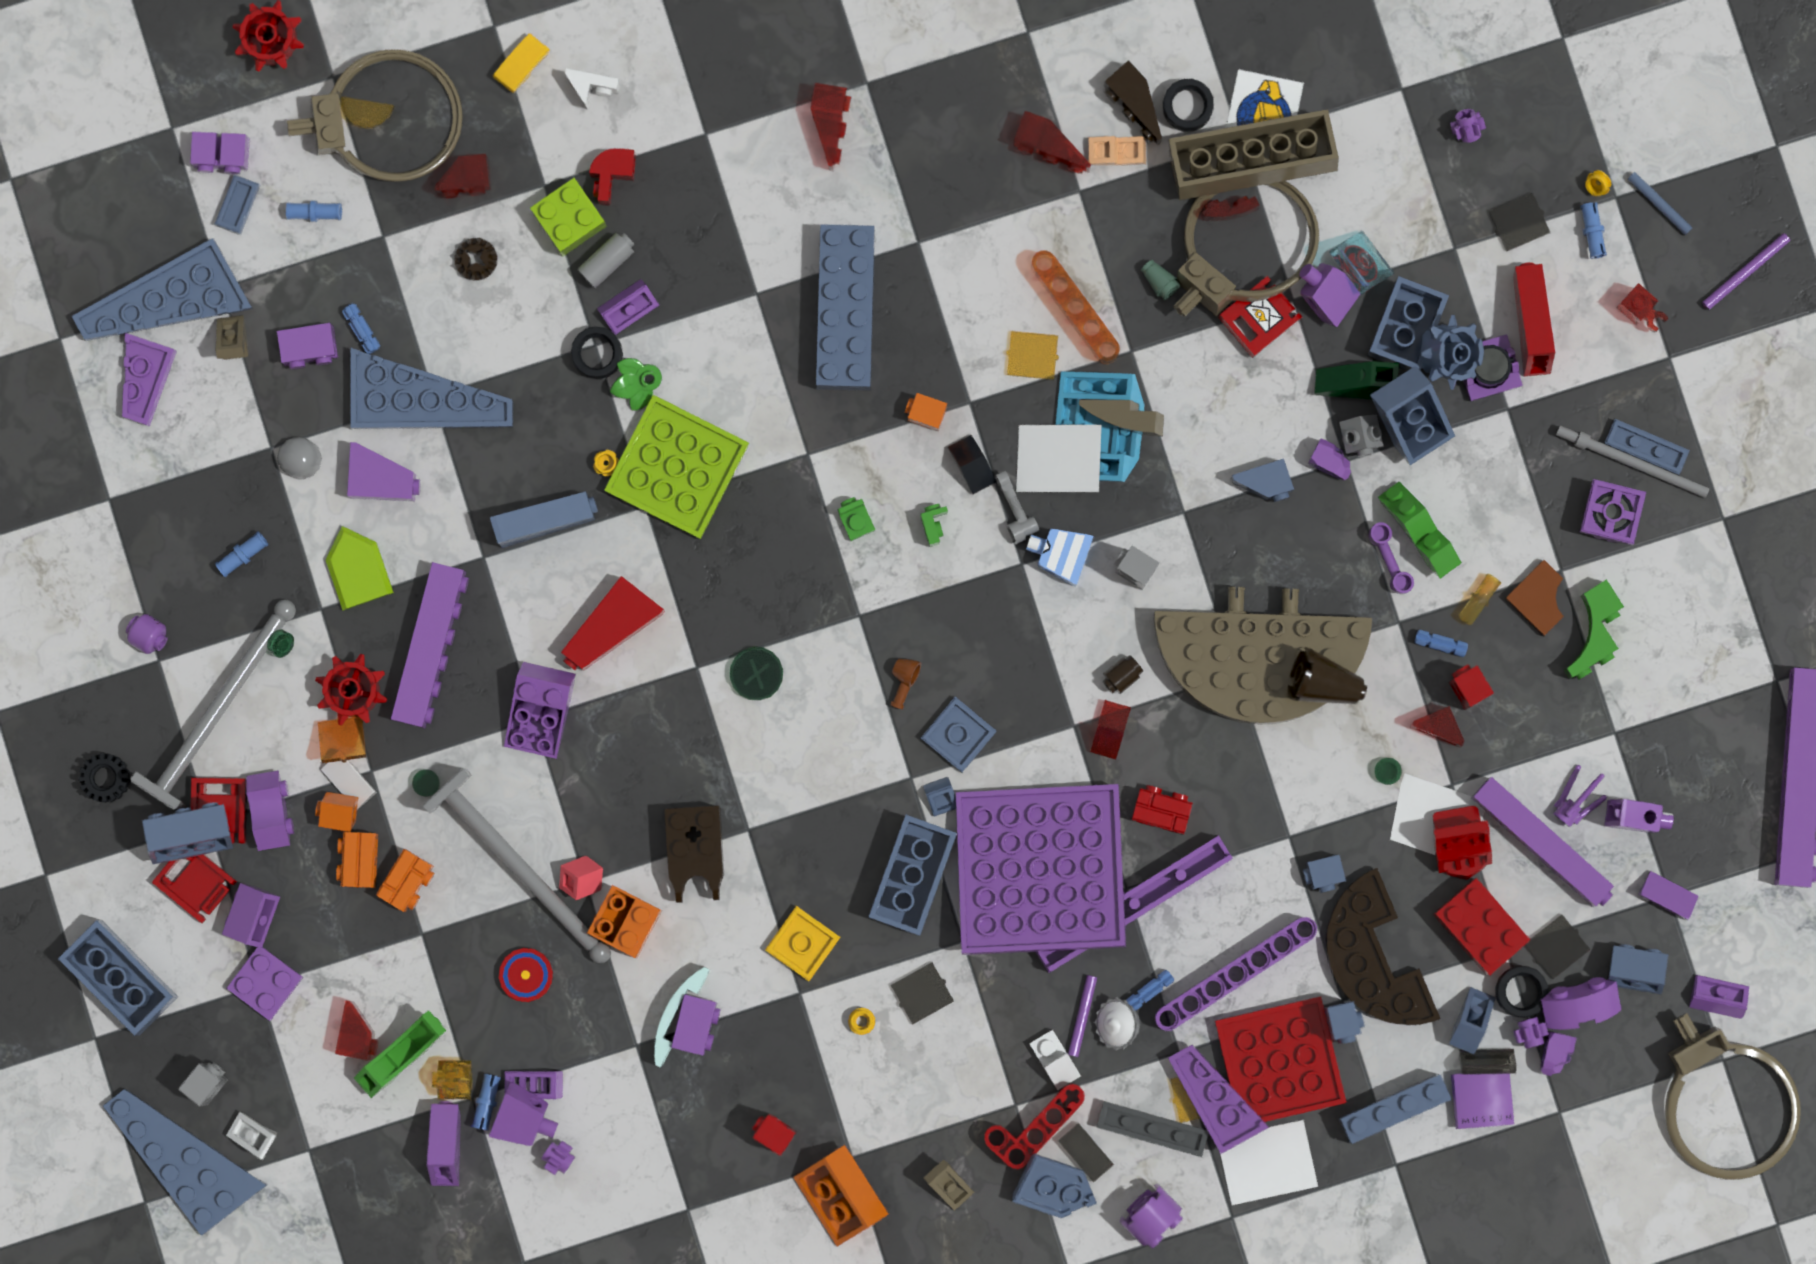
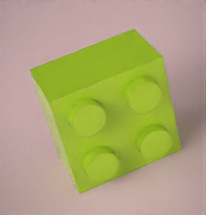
M575 178L530 207L533 215L562 256H565L607 227L605 221Z

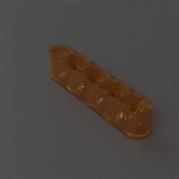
M1047 250L1037 252L1032 259V270L1035 276L1096 359L1103 364L1115 362L1120 352L1117 340L1056 257ZM1041 258H1046L1052 265L1048 270H1040L1036 262ZM1056 280H1063L1067 284V289L1063 292H1057L1053 289L1052 283ZM1073 301H1078L1083 306V310L1078 314L1071 313L1068 309V305ZM1088 323H1095L1099 328V332L1096 335L1090 336L1085 333L1084 326ZM1109 344L1114 347L1115 354L1111 357H1104L1100 353V347Z

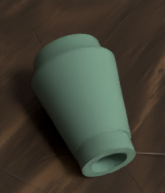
M1153 260L1147 262L1141 269L1158 297L1161 296L1164 300L1170 298L1180 287L1177 278Z

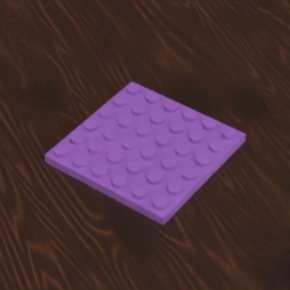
M1119 784L956 792L962 955L1126 947Z

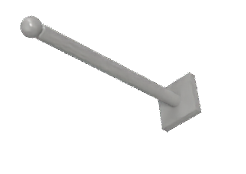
M284 599L276 603L274 607L275 614L271 615L156 784L137 772L131 778L133 784L174 812L187 808L186 805L169 794V792L282 630L285 621L294 617L296 608L290 600Z
M460 769L423 804V807L429 813H433L446 801L586 950H589L591 960L599 964L605 963L611 955L610 947L604 942H598L597 938L587 933L589 929L457 790L472 776L466 769Z

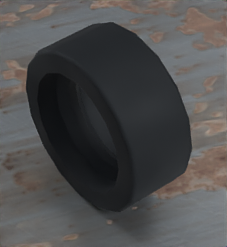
M1193 78L1181 79L1173 83L1166 91L1163 99V114L1167 122L1175 129L1183 132L1196 131L1204 127L1210 120L1214 109V98L1210 89L1203 82ZM1183 90L1196 91L1204 101L1202 114L1194 120L1185 121L1180 119L1173 111V99Z
M595 326L586 328L576 336L572 343L571 356L574 365L581 374L588 378L599 380L611 376L618 370L617 362L622 360L623 350L620 341L613 332L606 328ZM595 337L607 340L613 350L612 359L609 364L599 369L587 366L581 356L582 347L585 342Z
M1515 966L1506 970L1498 978L1495 987L1499 1006L1507 1014L1515 1017H1530L1539 1013L1543 1008L1541 1000L1549 993L1548 984L1544 976L1536 969L1528 966ZM1524 975L1530 977L1536 983L1538 995L1532 1005L1526 1008H1519L1509 1002L1506 996V987L1512 978Z

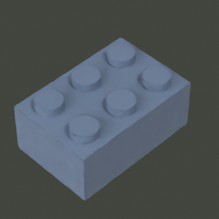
M1398 276L1367 356L1382 362L1399 363V368L1406 371L1414 366L1421 371L1422 359L1420 352L1422 335L1431 326H1438L1449 295Z
M1416 366L1370 395L1394 447L1409 465L1417 462L1455 437L1431 382Z
M208 803L203 805L202 809L191 811V808L176 810L173 815L164 816V814L158 813L148 816L147 820H142L147 849L152 864L233 849L224 804Z

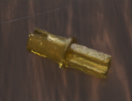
M1486 574V577L1475 593L1471 592V599L1459 614V619L1467 625H1472L1485 606H1489L1488 601L1498 586L1501 585V582L1494 576Z

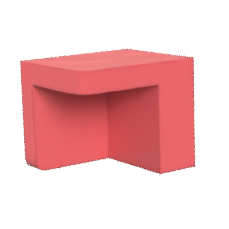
M587 856L565 863L560 868L559 888L575 900L599 892L602 888L603 867Z

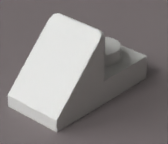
M568 68L565 70L568 81L586 109L589 106L592 89L596 90V94L603 96L619 93L620 81L618 78Z
M1053 1030L1029 1043L1057 1090L1080 1077L1078 1070Z
M239 1112L226 1136L256 1157L263 1159L277 1132L262 1126L248 1115Z

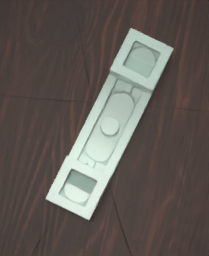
M704 967L690 976L675 992L665 1008L655 1040L656 1066H663L671 1050L673 1042L666 1039L665 1036L683 1002L684 994H687L688 990L699 994L710 969Z

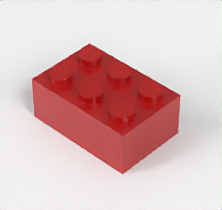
M1477 878L1472 879L1433 913L1435 918L1486 976L1494 973L1531 940Z

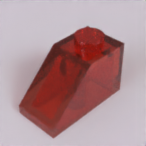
M346 1000L335 1054L370 1060L371 1055H376L378 1040L374 1039L375 1032L356 1003Z

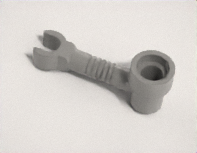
M1004 471L997 474L995 479L1016 518V521L1007 525V529L1013 542L1018 544L1026 540L1027 536L1039 531V527L1033 516L1027 518L1016 497L1007 472Z

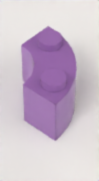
M279 770L247 776L246 793L251 812L252 831L258 851L290 846V834H294V825L292 818H288L285 797L288 796V786L286 780L281 781Z
M1602 977L1592 978L1586 983L1577 986L1555 987L1541 1000L1547 1029L1579 1028L1578 1023L1594 1019L1597 1024L1621 1011L1616 981L1605 980Z

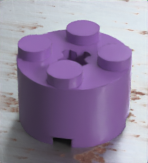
M1159 1184L1154 1185L1155 1191L1151 1192L1147 1189L1126 1210L1129 1213L1127 1219L1122 1216L1119 1221L1142 1246L1149 1245L1151 1248H1154L1163 1239L1162 1233L1169 1227L1170 1229L1175 1228L1183 1219L1180 1215L1182 1207Z

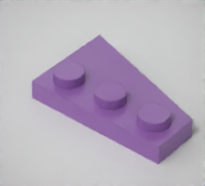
M125 333L126 357H124L125 384H123L122 417L150 427L177 351L173 348Z

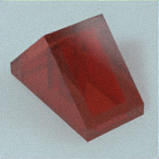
M1450 706L1411 722L1410 728L1459 748L1465 742Z

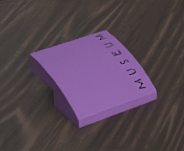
M1510 1070L1451 1074L1456 1129L1514 1124Z

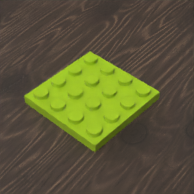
M653 395L604 491L701 540L750 443Z

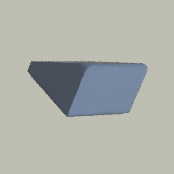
M949 777L923 786L934 817L956 809V796Z

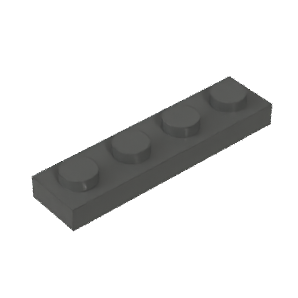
M1103 1101L1096 1126L1100 1129L1199 1157L1203 1155L1209 1133L1208 1130Z

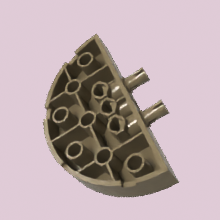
M1228 587V611H1225V613L1154 612V630L1158 648L1166 668L1181 689L1199 705L1217 715L1241 723L1258 725L1288 722L1310 714L1326 704L1322 702L1294 701L1288 697V685L1293 686L1294 678L1290 677L1294 661L1301 650L1305 651V647L1311 648L1349 671L1356 673L1367 650L1372 628V618L1303 616L1298 613L1299 589L1291 590L1290 600V588L1282 589V613H1279V615L1246 614L1244 611L1245 587L1237 588V598H1235L1236 587Z

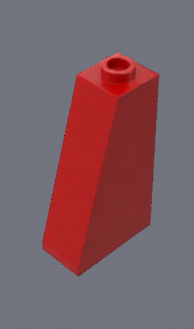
M1527 262L1520 266H1515L1513 276L1524 377L1551 374L1555 357L1542 264Z
M621 576L561 651L566 656L563 662L575 671L578 667L585 671L661 617L665 610Z

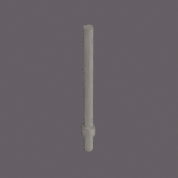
M1561 425L1557 429V436L1575 443L1574 446L1580 449H1590L1703 498H1706L1709 492V488L1596 441L1590 438L1591 435L1582 431L1577 433Z

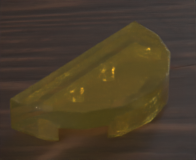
M341 96V108L346 118L353 125L363 129L376 128L378 125L383 124L391 117L394 110V105Z

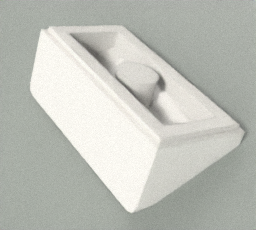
M340 751L321 769L343 795L358 797L357 810L377 793Z

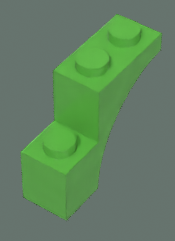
M1400 481L1378 496L1381 504L1398 522L1417 548L1426 565L1440 579L1462 563L1451 542L1435 526L1427 509Z
M1607 579L1581 595L1588 614L1589 629L1586 643L1580 655L1569 667L1564 669L1569 679L1576 676L1580 680L1592 672L1590 666L1598 661L1601 666L1615 658L1613 652L1619 649L1601 622L1605 620L1608 624L1621 616L1618 610L1624 607Z
M428 1010L398 1039L364 1066L354 1079L370 1098H373L393 1082L404 1069L425 1054L446 1032V1029L442 1026L439 1019L434 1017Z

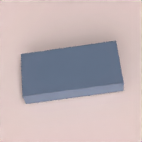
M234 175L215 225L241 235L260 184Z

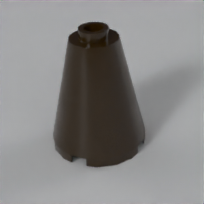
M1305 647V651L1301 650L1298 653L1290 673V677L1294 678L1293 686L1288 685V697L1290 700L1357 704L1359 700L1362 701L1364 699L1367 685L1364 684L1362 677L1311 648Z

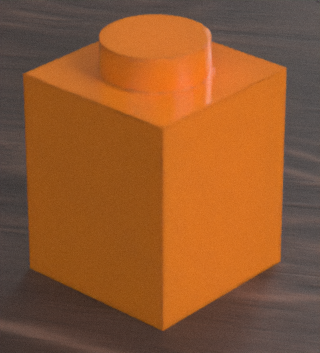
M916 393L915 399L909 398L905 413L909 414V422L939 432L947 409V403Z
M326 792L322 801L318 800L315 816L319 817L318 827L351 832L356 823L358 797Z

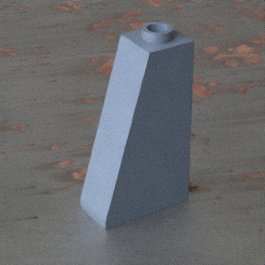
M586 492L492 516L490 520L497 543L502 548L593 521L595 520L593 513L598 512L594 497L589 498Z

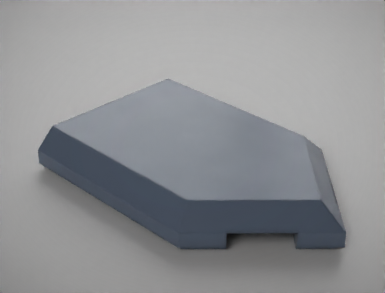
M1033 1154L1030 1157L1012 1197V1201L1017 1204L1059 1218L1069 1216L1071 1212L1085 1206L1088 1208L1097 1204L1083 1170L1038 1154Z

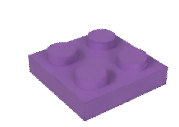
M257 947L226 989L271 1021L304 977L264 947Z

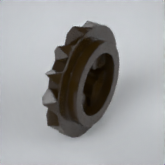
M479 237L467 239L460 244L454 255L455 266L458 272L463 277L474 281L489 277L494 272L498 261L493 245ZM467 252L475 255L481 252L480 258L485 266L474 263L469 267L471 258Z

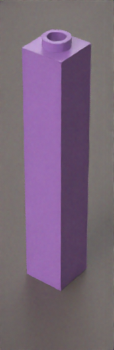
M1493 777L1488 778L1471 797L1592 907H1596L1598 904L1603 906L1612 897L1613 894L1610 891L1614 885Z

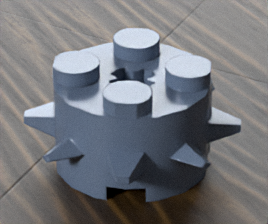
M1451 315L1448 325L1431 326L1422 335L1420 352L1422 368L1426 373H1430V381L1433 382L1438 378L1448 379L1450 389L1454 390L1457 380L1462 381L1476 377L1475 369L1482 364L1484 349L1482 340L1475 335L1476 325L1474 323L1466 327L1458 326L1455 315Z

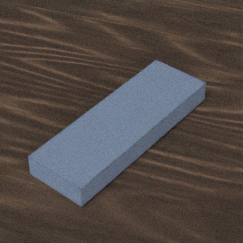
M1617 419L1613 420L1604 444L1677 475H1680L1690 451Z

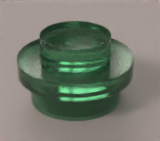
M1383 758L1375 766V777L1382 784H1394L1401 777V765L1393 758Z

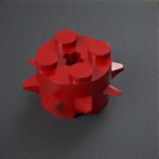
M277 1L273 7H261L260 9L253 3L250 4V15H246L241 24H233V28L240 33L239 36L242 41L235 50L236 55L249 54L255 60L256 71H260L264 65L274 66L278 64L283 69L287 68V60L292 56L294 50L304 47V44L297 40L295 30L301 23V18H287L281 11L280 1ZM269 32L274 35L273 38L266 41L263 38L264 34L269 35Z
M360 654L355 662L343 663L337 656L332 657L333 669L328 671L326 676L316 677L315 679L316 682L323 686L322 692L324 698L317 705L318 708H331L337 712L338 725L341 726L348 717H360L366 724L369 723V712L375 707L376 703H386L387 698L380 694L379 681L385 675L384 671L372 672L366 668L364 654ZM353 683H356V694L352 693L351 697H348L349 693L345 691L346 687H351Z

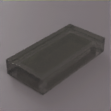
M1477 1049L1475 1054L1459 1050L1461 1074L1516 1073L1517 1065L1514 1049Z
M1079 1123L1058 1140L1093 1182L1114 1165Z

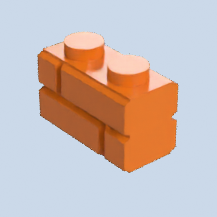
M343 832V838H338V854H342V865H337L336 880L341 881V887L376 888L378 834Z
M403 849L376 896L402 912H406L408 908L413 910L421 897L417 895L422 885L427 887L434 877L435 873L431 871L434 866L409 850Z

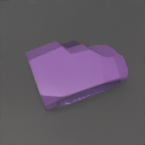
M1321 438L1308 464L1343 481L1348 479L1351 474L1350 461L1343 456L1341 449Z
M1548 1032L1549 1035H1547L1541 1060L1540 1071L1542 1074L1551 1076L1561 1072L1563 1066L1571 1060L1576 1037Z

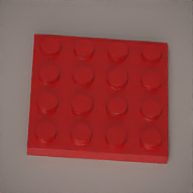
M1321 996L1215 1021L1229 1084L1264 1122L1346 1103Z

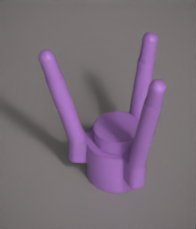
M1576 765L1559 800L1554 804L1557 810L1553 814L1568 827H1571L1573 823L1577 825L1583 817L1607 799V796L1603 795L1584 810L1579 807L1604 778L1605 775L1603 773L1599 774L1575 802L1571 799L1565 802L1581 769L1580 765Z

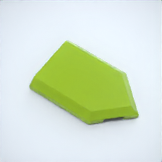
M342 526L325 561L342 610L344 611L393 594L394 591L377 542Z

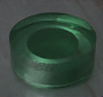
M283 629L275 631L268 640V651L278 658L285 657L294 646V637Z
M421 770L413 777L412 786L418 795L430 797L439 790L440 779L431 770Z

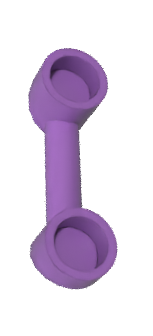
M1383 522L1376 523L1369 530V540L1374 546H1378L1392 577L1390 580L1391 589L1397 594H1406L1412 590L1414 579L1409 573L1400 571L1388 544L1392 537L1390 526Z

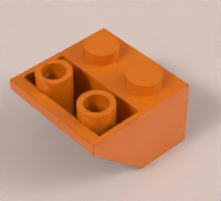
M612 885L587 933L637 959L662 910Z

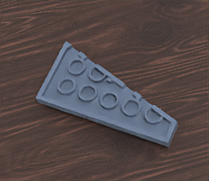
M212 238L78 312L72 318L84 340L89 341L251 310L253 308L215 239Z
M351 348V429L513 427L512 399Z
M124 1089L103 1105L201 1236L267 1186L266 1183L257 1179L213 1147L177 1125L176 1122L155 1110L151 1105L127 1089Z

